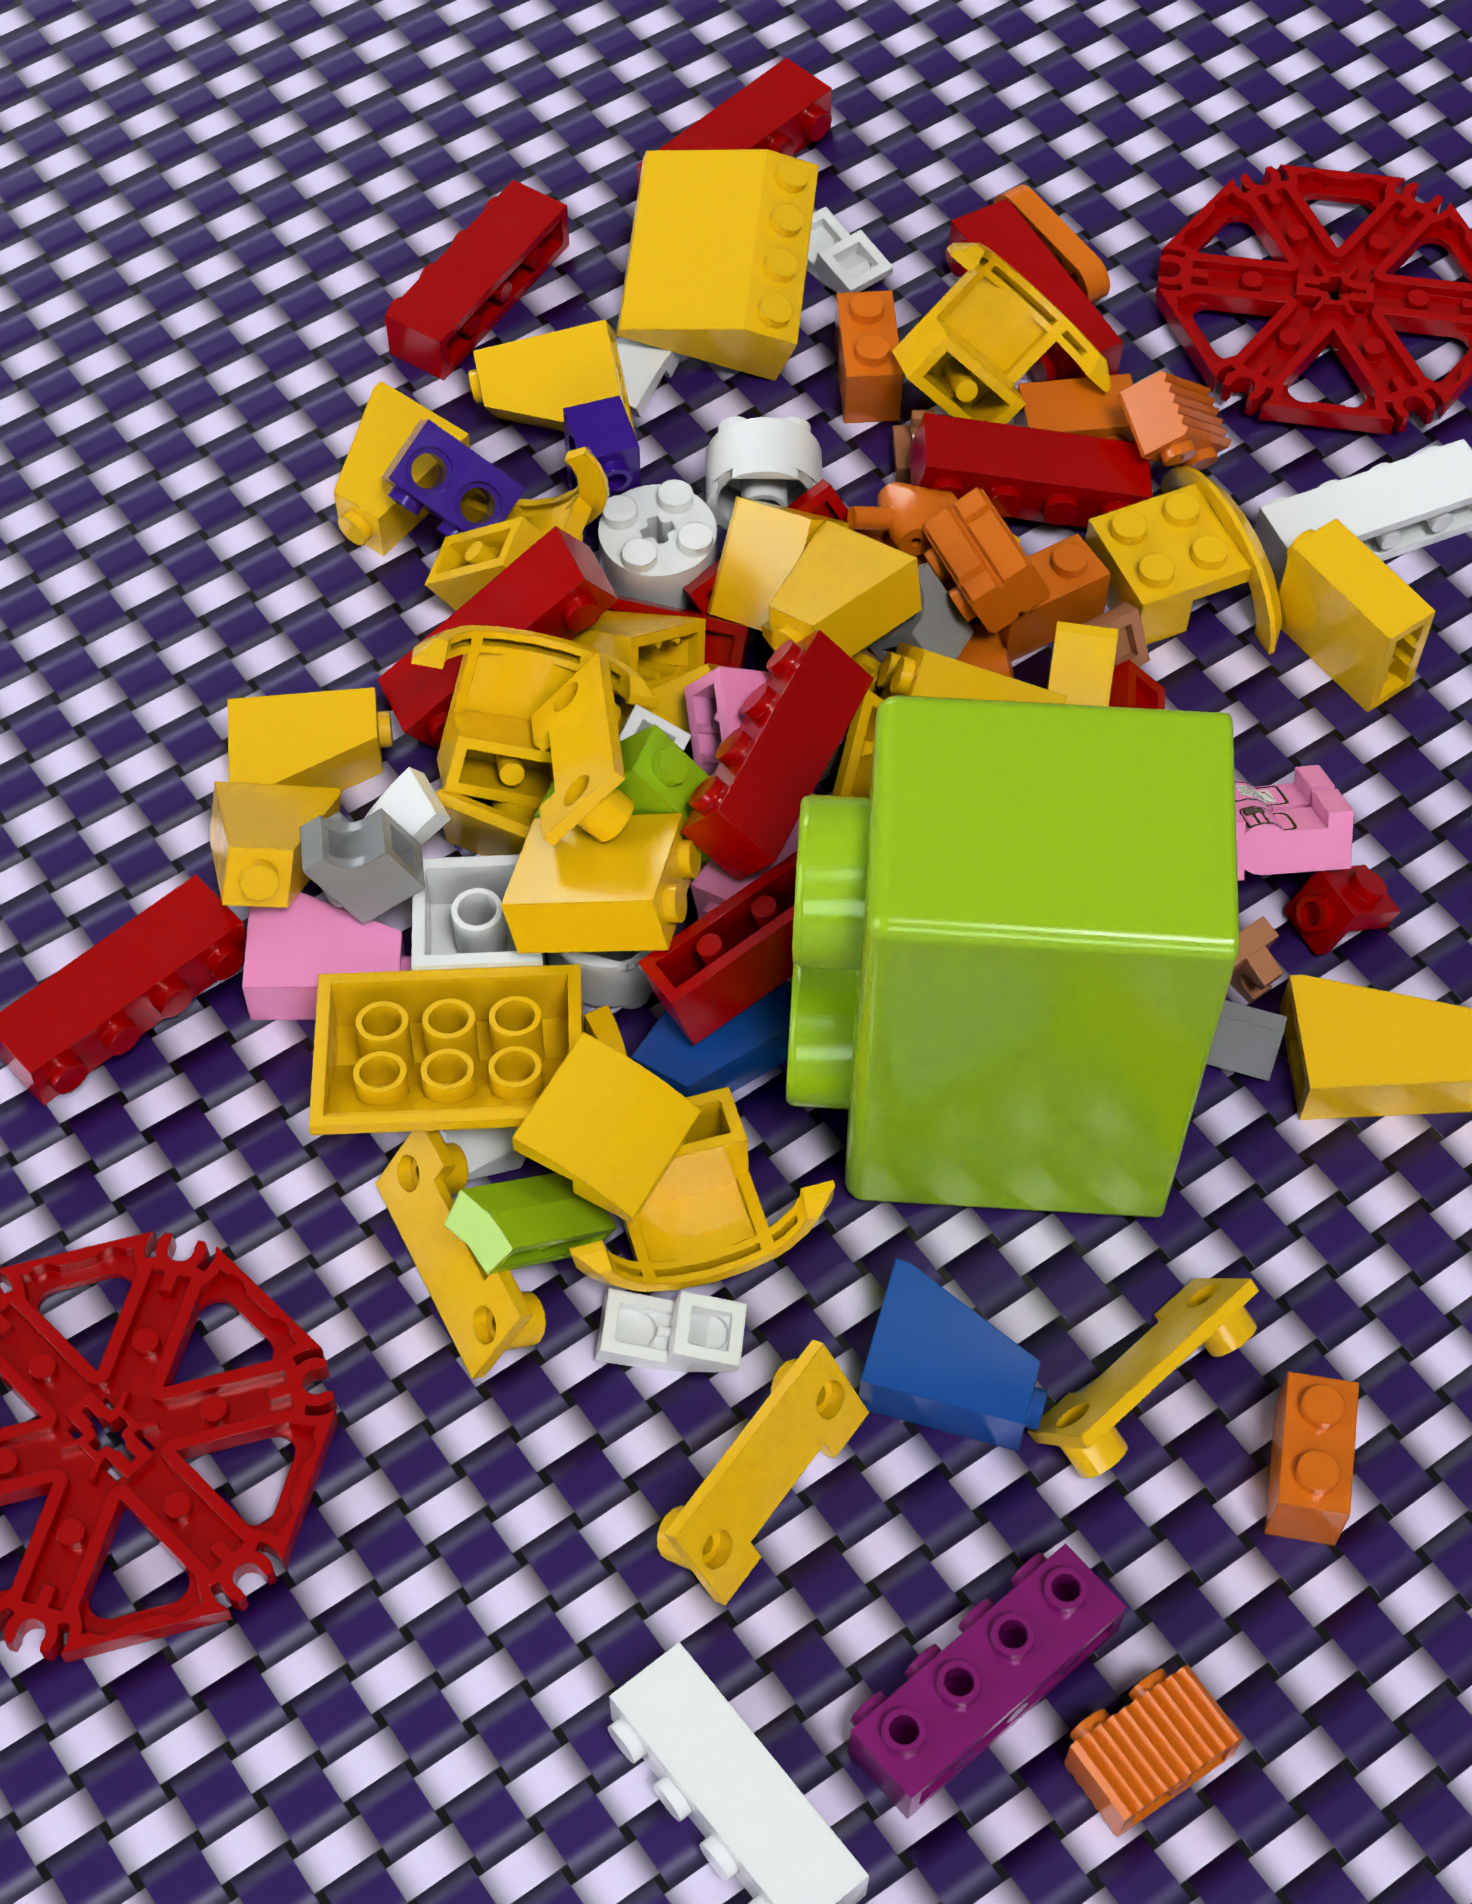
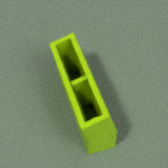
M558 1173L460 1189L444 1224L470 1247L487 1275L572 1257L569 1248L600 1240L604 1242L617 1229V1226L605 1209L573 1193L572 1180Z

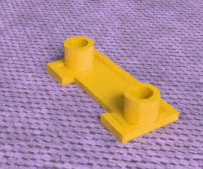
M599 651L531 715L533 744L543 752L549 747L551 748L555 792L539 806L542 838L552 846L560 841L576 825L600 842L609 841L625 827L634 810L632 798L617 788L625 780L618 729L621 708L614 700L609 659Z
M439 1130L412 1131L375 1184L471 1378H482L486 1376L505 1350L535 1346L541 1341L546 1327L545 1311L541 1301L535 1294L530 1291H520L510 1270L487 1275L470 1247L444 1226L454 1204L452 1196L458 1195L460 1189H464L467 1184L469 1172L465 1153L454 1142L445 1143Z
M1193 1278L1154 1314L1158 1320L1154 1327L1082 1393H1068L1041 1418L1038 1431L1028 1429L1027 1432L1035 1443L1060 1446L1076 1471L1084 1479L1093 1478L1109 1470L1121 1460L1128 1450V1444L1115 1427L1128 1412L1202 1344L1211 1356L1219 1357L1238 1349L1255 1334L1257 1324L1244 1305L1259 1292L1258 1288L1251 1278Z
M812 1339L798 1359L786 1361L777 1370L773 1378L771 1394L687 1504L673 1508L665 1515L659 1526L657 1548L660 1555L669 1562L691 1570L712 1599L726 1606L761 1559V1555L751 1541L817 1453L821 1450L824 1455L835 1459L869 1414V1411L824 1343Z

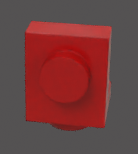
M1366 865L1351 866V869L1316 871L1285 908L1286 916L1316 955L1328 954L1347 932L1387 928L1401 912L1388 895L1387 886L1383 879Z

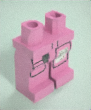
M1320 765L1295 767L1294 783L1254 787L1245 781L1235 780L1238 881L1244 880L1245 870L1256 875H1274L1351 869L1354 810L1339 790L1335 789V785Z

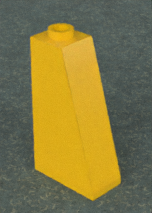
M1308 975L1289 976L1280 1005V1014L1287 1017L1284 1037L1299 1120L1472 1112V1008Z

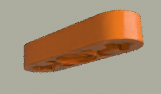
M1025 184L1018 185L995 198L994 203L1009 199L1092 303L1108 295L1110 280L1101 259L1029 186Z

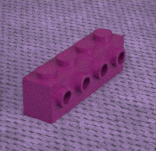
M1066 1543L1048 1559L1042 1553H1038L1030 1558L1011 1579V1584L1015 1587L996 1604L990 1598H986L977 1604L960 1622L958 1629L962 1632L960 1636L943 1650L937 1644L928 1647L906 1669L905 1676L909 1679L889 1697L883 1691L877 1692L864 1702L851 1717L850 1722L854 1728L850 1730L849 1755L906 1819L912 1816L1119 1631L1127 1606Z

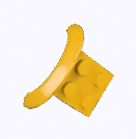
M953 242L947 248L950 256L960 263L967 272L892 350L906 378L953 417L1007 424L1026 405L1014 384L1056 341L1074 359L1087 377L1104 392L1107 393L1111 389L1107 360L1098 349L1026 278L981 243Z
M589 447L568 451L564 459L577 476L578 486L575 489L556 497L535 500L519 499L503 522L445 537L425 586L457 611L554 526L559 527L582 542V533L585 525L590 524L604 511L610 494L608 478ZM472 488L464 493L460 501V509L468 521H479L487 512L488 502L482 491Z
M1189 466L1176 467L1164 475L1160 487L1164 494L1088 520L1085 542L1111 572L1106 605L1109 610L1124 602L1137 607L1147 645L1186 632L1194 600L1248 582L1255 610L1256 626L1254 634L1268 655L1274 653L1282 627V613L1272 567L1247 517L1232 497L1215 481Z
M481 625L460 626L445 630L423 640L415 646L412 652L411 664L443 669L444 662L447 659L463 654L437 756L443 792L539 808L554 778L551 748L549 747L543 752L533 744L531 715L599 650L564 638L534 631ZM599 651L609 659L613 690L617 691L627 704H638L641 707L658 710L659 703L643 678L625 663Z
M729 1086L685 1097L701 1110L699 1121L633 1224L622 1219L635 1261L612 1254L605 1247L603 1240L569 1248L576 1268L587 1277L632 1291H669L714 1283L754 1269L790 1250L810 1232L832 1202L835 1190L834 1180L800 1188V1196L794 1206L781 1219L769 1227L749 1173L748 1139Z

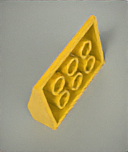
M768 149L646 151L642 162L616 336L776 381L798 343L819 165Z
M581 965L318 974L309 1115L310 1135L520 1127L564 1059L584 1032Z

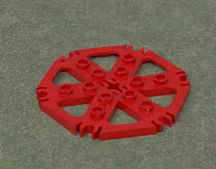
M1280 164L1278 171L1274 167L1269 166L1265 168L1263 185L1255 184L1247 173L1241 174L1238 187L1232 178L1162 249L1157 274L1156 305L1203 380L1211 388L1210 391L1213 393L1216 386L1223 382L1220 399L1225 402L1234 393L1243 392L1248 394L1244 413L1249 416L1261 408L1258 420L1387 435L1391 434L1393 428L1401 433L1406 430L1410 417L1408 412L1416 413L1425 425L1430 424L1435 411L1440 419L1472 383L1471 229L1451 202L1447 209L1439 213L1443 200L1442 196L1437 194L1428 203L1417 202L1415 199L1419 184L1412 182L1403 189L1405 178ZM1323 200L1359 204L1370 208L1373 212L1337 248L1306 201ZM1242 222L1254 230L1274 261L1200 253V251L1227 224ZM1424 244H1437L1446 249L1469 283L1394 274L1420 246ZM1328 292L1338 293L1339 300L1329 299L1330 295ZM1202 310H1214L1272 318L1237 355L1224 359L1214 352L1193 316ZM1395 331L1456 338L1466 344L1468 352L1443 380L1434 382L1425 377ZM1330 344L1365 397V403L1358 407H1346L1345 405L1321 402H1301L1289 394L1288 388Z
M154 1231L0 1268L1 1281L12 1288L11 1291L4 1293L0 1286V1379L38 1418L0 1428V1507L48 1495L12 1587L0 1591V1635L4 1629V1642L10 1651H19L24 1636L30 1630L36 1628L46 1630L45 1637L40 1646V1652L44 1659L54 1661L60 1654L64 1662L68 1663L232 1620L229 1609L218 1603L215 1595L224 1592L226 1600L233 1608L240 1611L248 1608L249 1603L245 1594L237 1587V1583L243 1575L251 1572L258 1573L271 1586L277 1581L272 1563L262 1554L263 1552H267L280 1560L285 1570H287L339 1420L336 1412V1400L333 1391H326L320 1394H311L306 1391L312 1382L330 1377L322 1348L217 1246L215 1257L211 1264L207 1244L199 1240L190 1258L184 1261H175L172 1257L175 1254L177 1245L173 1234L165 1232L157 1241ZM155 1248L156 1257H151V1253ZM113 1278L125 1279L132 1285L99 1368L96 1371L40 1314V1307L49 1295L59 1291ZM225 1303L233 1307L273 1347V1357L270 1361L173 1385L199 1314L211 1304ZM109 1404L113 1410H110L106 1405ZM91 1417L103 1429L107 1427L113 1433L125 1427L121 1435L125 1442V1448L133 1459L131 1462L120 1450L115 1451L109 1446L103 1447L97 1452L101 1444L94 1424L89 1420ZM75 1431L80 1435L79 1439H75L72 1436ZM273 1437L287 1439L295 1448V1456L274 1514L269 1520L259 1525H248L185 1461L186 1459ZM143 1440L153 1449L152 1451L142 1443ZM110 1468L120 1477L118 1481L107 1472ZM126 1509L189 1575V1587L185 1595L176 1602L112 1619H104L96 1616L91 1611L90 1601ZM64 1633H69L67 1643L63 1648Z

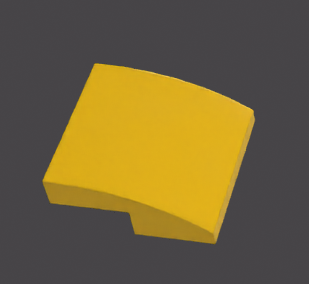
M583 1032L513 1135V1150L572 1180L573 1193L633 1224L699 1121L701 1110L669 1084L637 1062Z

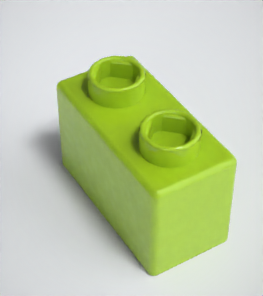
M908 695L890 696L881 702L875 717L869 798L810 794V796H805L801 800L793 918V974L786 1101L789 1105L796 1107L848 1110L845 1184L848 1192L854 1198L864 1201L1159 1218L1163 1215L1239 950L1234 739L1231 715L1219 712Z

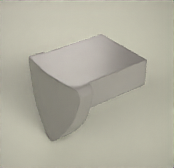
M1225 1000L1207 1065L1269 1081L1284 1034L1287 1017Z

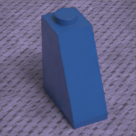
M785 981L696 1045L691 1043L665 1010L634 1052L631 1059L669 1084L684 1097L728 1086L731 1093L788 1060L792 982Z
M896 1258L860 1380L859 1397L868 1411L1019 1452L1024 1429L1039 1430L1048 1390L1035 1387L1041 1364L1038 1359L912 1263Z

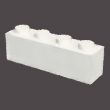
M1465 439L1443 446H1431L1419 454L1392 463H1380L1366 472L1342 480H1329L1318 488L1291 497H1279L1270 501L1267 505L1261 506L1254 531L1272 567L1277 586L1279 587L1283 579L1288 560L1287 551L1291 543L1304 531L1309 529L1316 531L1335 518L1382 561L1472 531V449Z
M680 1642L609 1696L613 1723L607 1728L618 1748L633 1764L643 1758L659 1779V1781L653 1784V1788L662 1804L677 1821L681 1822L687 1816L692 1820L706 1838L699 1844L705 1858L717 1874L726 1882L734 1875L753 1898L748 1904H856L866 1896L869 1881L868 1873Z

